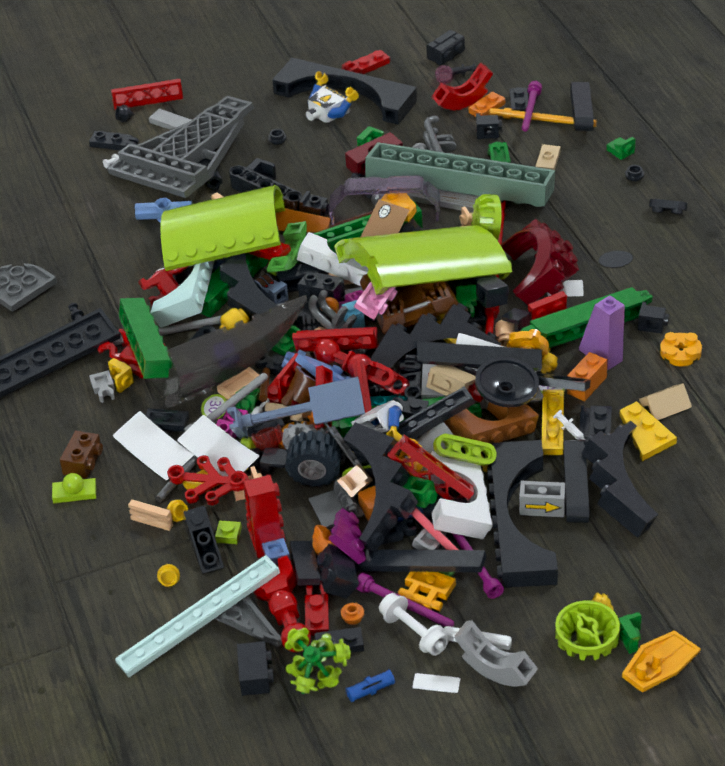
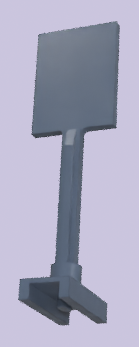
M359 377L309 387L310 402L253 415L251 413L242 415L235 406L227 408V412L235 420L233 421L234 424H229L230 429L239 439H242V437H248L247 427L254 426L256 423L310 411L313 412L315 425L365 414Z

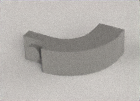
M472 620L466 621L454 636L455 640L465 651L462 655L464 660L477 672L499 684L506 686L526 685L538 669L525 651L508 653L492 645Z

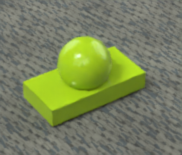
M70 473L63 478L62 482L52 483L53 503L96 499L95 478L82 479L80 475Z

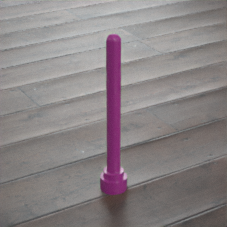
M532 81L528 85L527 91L530 96L522 124L524 132L529 130L536 97L542 91V85L538 81Z
M451 533L462 550H473L463 535ZM483 566L482 572H477L484 582L483 590L488 598H497L503 593L504 587L498 579L491 578Z
M361 573L358 577L359 585L356 590L362 593L373 592L384 598L388 594L394 593L375 584L372 577L365 573ZM407 599V609L444 627H454L453 620Z

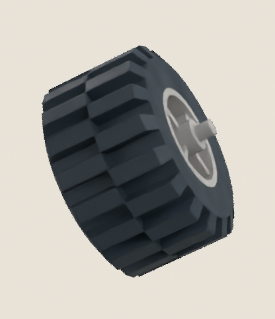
M320 431L301 432L300 435H295L293 440L289 442L285 469L288 471L289 477H293L295 482H300L304 486L322 487L323 484H331V481H335L339 474L342 455L341 447L337 444L335 438H331L329 434H322Z

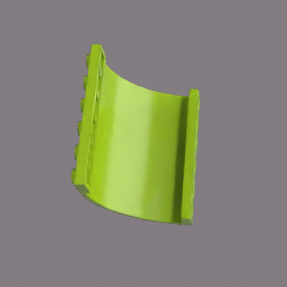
M277 185L163 211L160 230L164 268L166 271L281 245L276 213L285 211L283 194Z

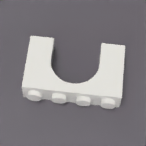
M432 451L431 455L472 484L474 488V495L469 500L467 499L468 503L439 499L431 513L434 530L484 539L487 532L492 529L493 522L490 517V504L487 501V488L484 486V473L481 470V465L442 457ZM431 475V481H434V483H445L436 475Z

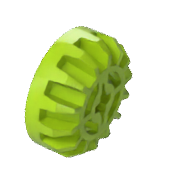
M482 194L475 199L473 213L471 214L473 216L471 225L485 228L498 241L501 229V203L499 196L495 194Z
M596 601L574 602L563 608L556 618L555 637L558 640V646L562 650H567V655L571 657L579 654L580 660H585L586 655H592L593 660H597L600 657V653L603 656H607L611 653V649L618 645L620 633L619 619L611 608ZM576 631L577 641L572 642L571 636ZM600 636H603V638H604V641H603L602 644H601V642H600V640H599V637H600Z

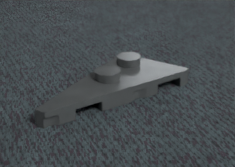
M248 596L214 618L219 622L276 647L283 645L279 634Z

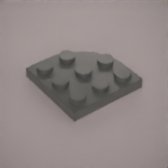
M24 263V266L12 267V264L0 267V304L13 312L57 283L56 277L45 269L32 264Z

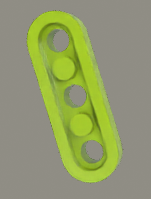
M442 434L436 437L433 442L434 451L439 456L477 465H489L495 461L497 455L494 446L489 443L451 434ZM441 443L445 444V449L441 447ZM461 447L465 449V454L461 452ZM481 452H484L485 458H482Z

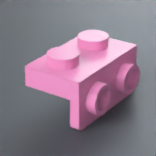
M370 282L355 303L354 308L375 320L378 314L383 315L388 307L386 302L388 300L392 302L398 291L395 290L396 287H391L384 294L376 295L372 282Z

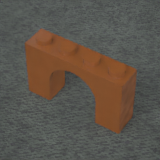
M489 402L487 410L499 419L498 421L478 418L467 409L444 421L453 435L490 444L535 432L539 414L527 404L518 407H502Z

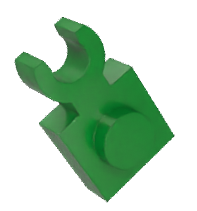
M476 285L456 286V299L458 303L467 307L468 311L471 312V317H474L475 311L473 306H477Z

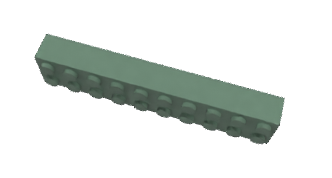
M379 142L376 143L366 156L365 177L372 178L375 181L384 180L477 196L495 194L499 196L501 201L508 200L514 201L517 204H532L535 207L546 205L554 191L555 170Z

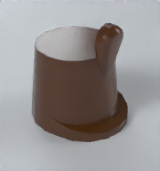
M296 366L294 369L296 373L286 392L287 394L281 400L284 406H290L292 400L300 404L310 402L308 388L316 385V377L301 366Z

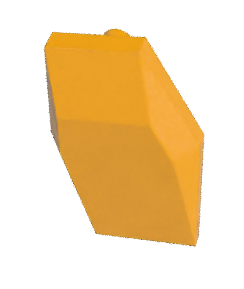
M674 630L641 645L623 671L622 678L641 692H645L677 675L700 652L701 648Z

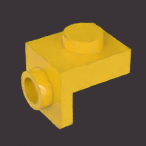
M115 358L108 362L111 378L115 380L116 390L121 393L134 383L132 369L126 363L120 362Z

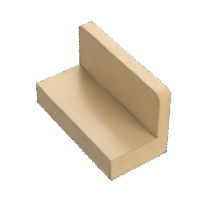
M436 365L430 368L426 387L448 396L463 386L468 390L469 385L475 383L476 376L453 366Z
M684 383L639 399L641 406H649L651 415L657 420L692 407Z

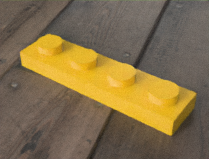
M543 389V455H563V424L557 418L554 419L553 416L560 410H562L561 413L564 416V390Z

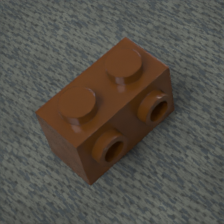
M75 430L60 458L63 475L75 473L87 479L90 471L95 467L96 459L103 451V444L100 442L99 434Z

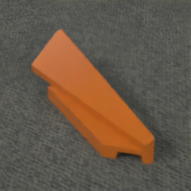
M286 208L285 211L276 213L278 231H285L289 223L306 221V232L317 233L329 229L331 218Z

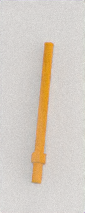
M490 108L489 115L502 116L504 119H524L525 112L514 111L512 108ZM533 113L531 120L574 125L573 117ZM594 120L593 127H596L597 120Z

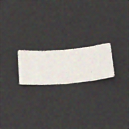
M141 411L135 414L113 435L127 450L165 480L169 479L167 471L171 466H183L194 456L193 453L156 426Z
M202 415L177 439L179 443L196 457L208 456L212 466L222 476L228 475L218 468L217 461L220 458H229L231 466L235 471L244 472L259 457V455L232 438L205 415Z

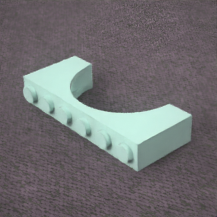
M215 260L190 265L194 266V269L188 278L174 291L153 302L150 314L154 316L160 328L202 312Z

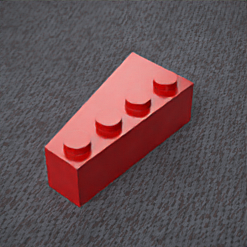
M270 475L244 481L247 529L257 558L265 556L262 543L282 538L286 542L284 531L280 529L284 527L281 514L278 513L282 512L279 498L277 499V496H280L277 483L272 482Z

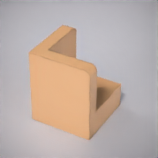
M357 464L337 481L350 497H353L369 485L373 479L360 464Z

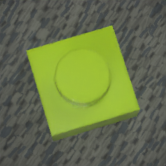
M219 521L215 535L216 543L238 544L242 529L241 522Z

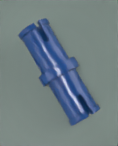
M390 670L372 678L368 676L364 678V681L346 688V694L351 702L369 694L373 696L378 690L395 684L394 676ZM376 682H379V683L376 684V685H373V686H371V687H369V688H367V689L362 690V688H365V687H367V686H369V685H371V684H374V683H376Z

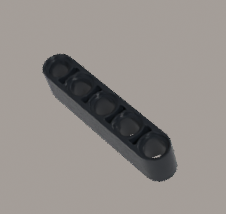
M571 82L570 96L574 131H593L594 117L589 82Z
M236 165L229 169L230 183L234 190L243 193L277 185L283 194L285 208L300 211L299 201L302 198V194L299 191L244 166Z
M585 440L563 441L567 523H589L587 460L581 454L585 447L583 444Z

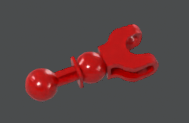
M323 339L315 346L314 355L316 360L329 365L336 362L342 365L341 369L349 373L352 378H354L353 363L360 360L365 362L368 382L397 396H404L405 389L410 386L406 378L397 374L391 368L372 361L367 355L356 354L353 351H349L348 354L341 352L339 345L332 339ZM397 380L402 382V388L399 390H395L393 387Z
M287 555L277 559L280 573L253 591L256 598L269 602V611L276 618L278 625H284L281 634V642L284 647L288 641V633L291 629L301 630L306 628L309 631L304 624L298 623L296 620L300 615L297 610V599L291 592L295 588L297 581ZM309 631V633H308V635H307L308 638H309V643H308L307 646H309L310 641H311L310 631ZM293 648L290 649V650H288V651L294 652V653L302 652V651H295Z

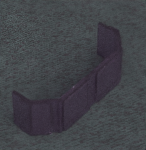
M419 175L390 176L388 178H349L343 186L341 184L330 195L329 217H331L332 225H335L336 206L347 195L420 192L435 205L436 221H439L440 191L429 181L423 180V177Z

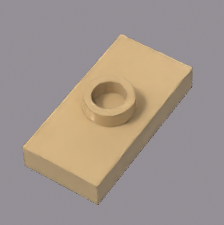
M542 144L536 167L555 170L561 146Z

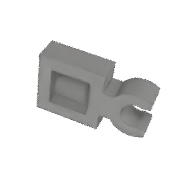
M109 370L89 375L94 394L99 395L101 403L104 402L103 398L105 396H111L112 400L115 399L114 383Z
M424 528L413 540L412 546L418 550H438L441 544ZM440 531L446 537L447 532Z

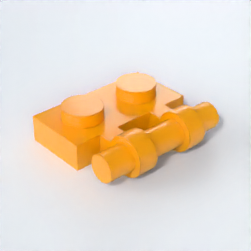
M409 572L405 578V586L410 588L408 590L400 588L398 594L430 610L441 611L443 603L436 599L447 600L456 586V578L439 572ZM421 591L427 593L428 595L426 597L418 594V592Z

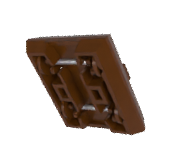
M368 274L363 275L360 280L363 292L371 282ZM447 281L396 287L395 290L398 293L392 302L390 300L386 302L388 307L383 315L378 314L376 319L384 335L391 324L396 326L397 323L408 329L406 332L413 329L421 314L427 315V313H430L438 318V321L442 320L451 305L455 304L457 306L458 301Z

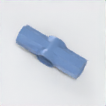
M160 198L155 203H135V217L137 220L157 219L161 222L163 211L191 205L192 202H171L167 198Z

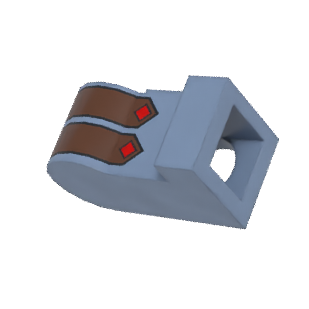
M264 274L254 280L256 286L275 304L284 303L288 300L287 284L284 282L278 283L268 274Z

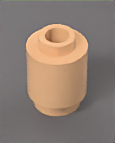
M500 320L495 325V335L499 337L498 342L501 343V346L507 347L510 333L515 332V324Z

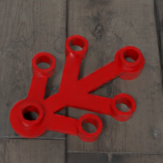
M206 455L198 457L197 464L199 469L205 470L207 474L185 472L181 465H173L167 471L168 478L173 484L179 485L184 481L202 483L194 489H188L185 492L186 501L190 504L196 503L199 500V495L218 484L223 485L215 491L207 492L205 495L207 504L214 506L219 503V498L228 492L244 490V481L249 480V477L244 472L235 471L227 457L220 458L217 461L219 470L226 472L228 476H220Z

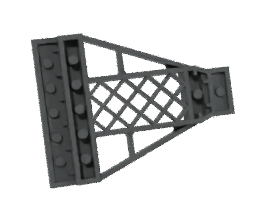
M226 96L217 104L205 109L194 119L139 145L128 144L118 152L119 159L107 168L110 175L186 198L212 177L243 127V117L247 116L254 109L253 102ZM220 146L217 152H213L217 147ZM205 158L211 160L208 167L198 164V162Z

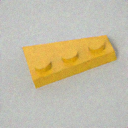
M637 401L620 410V418L624 425L629 421L637 425L632 438L635 447L640 452L642 461L677 443V437Z

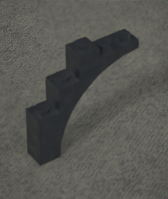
M246 253L221 258L224 262L219 269L220 280L231 286L227 293L228 306L237 309L241 308L250 320L267 329L278 316V305L267 298L256 286L249 273Z
M458 303L457 306L455 304L451 305L440 324L437 323L438 318L432 314H421L409 334L406 333L408 329L399 323L396 326L391 324L370 359L391 368L404 354L416 348L418 341L431 342L448 338L457 339L458 333L500 346L501 343L498 342L499 337L493 333L488 332V334L482 332L480 330L482 327L473 321L468 323L467 321L471 316L468 313L469 309Z
M629 421L625 425L620 424L613 433L608 432L605 434L600 431L594 436L592 434L589 435L583 443L585 447L581 454L593 463L591 468L593 472L589 479L602 489L600 491L601 498L597 504L638 538L650 529L658 513L637 492L628 477L624 465V445L629 441L637 427L632 421Z
M355 422L343 440L353 452L369 462L374 474L376 488L374 508L360 540L368 550L375 553L384 542L389 531L395 526L398 518L401 517L406 520L414 511L418 501L410 490L402 487L407 483L410 474L403 464L388 457V453L397 443L395 438ZM399 449L395 455L399 457L402 450Z

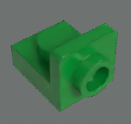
M368 126L357 137V147L383 136L384 132Z
M619 137L608 143L606 150L622 160L635 153V138L631 137L624 140Z
M507 142L489 144L487 153L490 156V160L511 163Z
M287 322L283 324L284 333L271 343V350L282 356H285L287 352H294L296 350L292 334L296 333V331H301L298 327Z
M256 388L235 404V407L248 411V414L252 413L256 403L259 401L260 388Z
M639 612L618 618L620 623L619 637L629 654L638 651V644L641 640L639 631L641 630L642 616Z

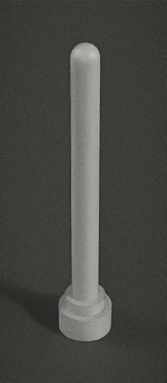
M266 373L260 374L206 417L212 422L227 411V408L233 407L268 379V375ZM189 424L187 427H185L184 431L186 432L192 426V424Z

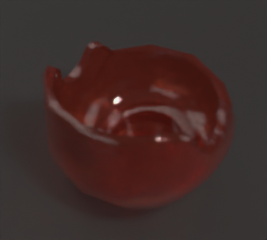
M278 424L277 427H268L258 431L256 434L252 433L251 439L254 446L262 451L265 448H277L282 442L283 431Z

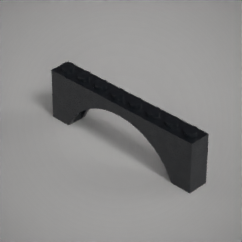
M291 58L272 79L274 94L290 98L299 93L313 90L314 85H317L318 82L315 74L320 71L322 77L324 73L328 77L327 83L322 84L321 87L326 85L331 89L347 90V88L352 87L358 94L369 98L379 107L383 121L397 125L401 123L417 102V90L414 86L296 58Z
M542 441L490 443L494 446L497 454L495 461L489 464L491 467H487L488 481L492 480V483H489V496H494V499H490L491 512H495V515H492V527L497 528V531L493 532L494 545H499V548H495L496 562H500V565H497V578L502 579L504 588L558 585L556 552L544 549L524 537L515 527L508 513L510 499L521 485V481H526L531 476L543 471Z

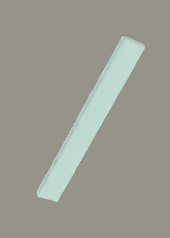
M265 555L115 658L116 663L128 678L277 576L280 573L279 568Z

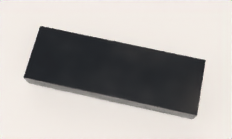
M290 541L289 549L297 585H320L321 577L312 541Z

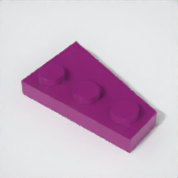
M342 508L335 515L333 522L335 526L331 529L333 534L329 536V540L356 563L360 564L366 558L364 553L365 547L360 540L362 533L359 530V519L354 513H349Z

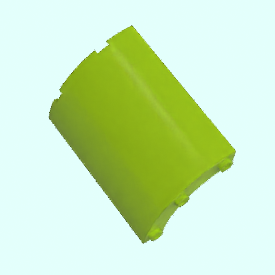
M477 225L343 239L334 245L339 264L347 263L350 259L355 258V261L361 266H366L369 269L367 274L376 295L384 294L391 287L499 275L500 280H504L512 272L511 262L507 259L497 239L488 230Z

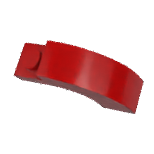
M480 63L464 84L450 87L441 83L432 95V98L439 106L449 110H460L469 107L488 92L485 85L494 73L486 65Z

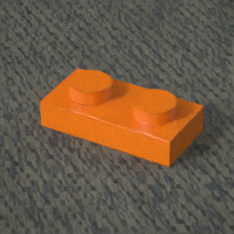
M491 92L469 107V114L475 117L476 114H480V116L489 115L490 108L499 109L506 104L505 98Z

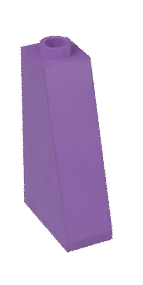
M610 295L594 305L579 346V351L585 355L591 352L607 359V370L623 361L625 305Z

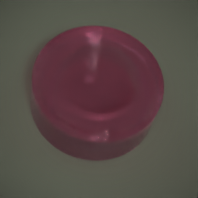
M445 65L438 67L435 72L436 80L443 84L449 83L453 79L452 69Z

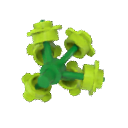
M306 628L301 630L291 629L289 631L285 648L287 650L293 648L295 651L304 650V657L296 655L293 658V662L286 666V672L296 677V681L291 680V684L297 686V691H300L301 694H310V690L318 691V688L314 687L316 680L309 678L310 673L313 671V666L316 665L320 669L317 674L320 680L317 685L320 689L335 687L339 683L338 677L342 670L339 667L334 669L331 665L324 667L321 661H326L327 657L333 656L335 663H342L343 667H345L347 660L350 659L351 651L349 645L343 643V639H339L338 644H333L331 635L323 634L321 639L313 640L311 646H307L309 643L307 636L309 631Z

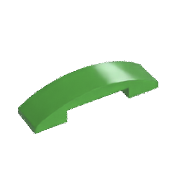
M306 221L289 223L283 236L285 244L290 245L291 251L286 256L272 258L266 269L267 272L285 271L294 267L298 261L297 256L300 245L306 237Z

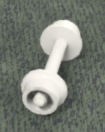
M395 593L388 594L379 606L383 619L387 623L396 622L398 619L402 620L422 637L419 643V649L422 652H429L434 656L440 654L446 648L449 641L448 636L444 633V629L440 625L426 629L405 612L408 600L404 596H398Z

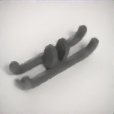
M430 116L424 121L425 132L423 133V139L428 150L443 153L454 151L457 146L453 142L454 138L452 135H435L438 133V129L432 128L431 124L437 123L439 117Z
M321 290L318 298L315 295L310 297L308 302L309 311L326 329L352 328L357 320V317L353 314L345 322L344 317L348 308L343 306L336 313L326 302V290ZM317 301L322 311L332 319V322L319 312L316 307ZM374 348L350 349L349 351H353L356 354H365L368 350Z

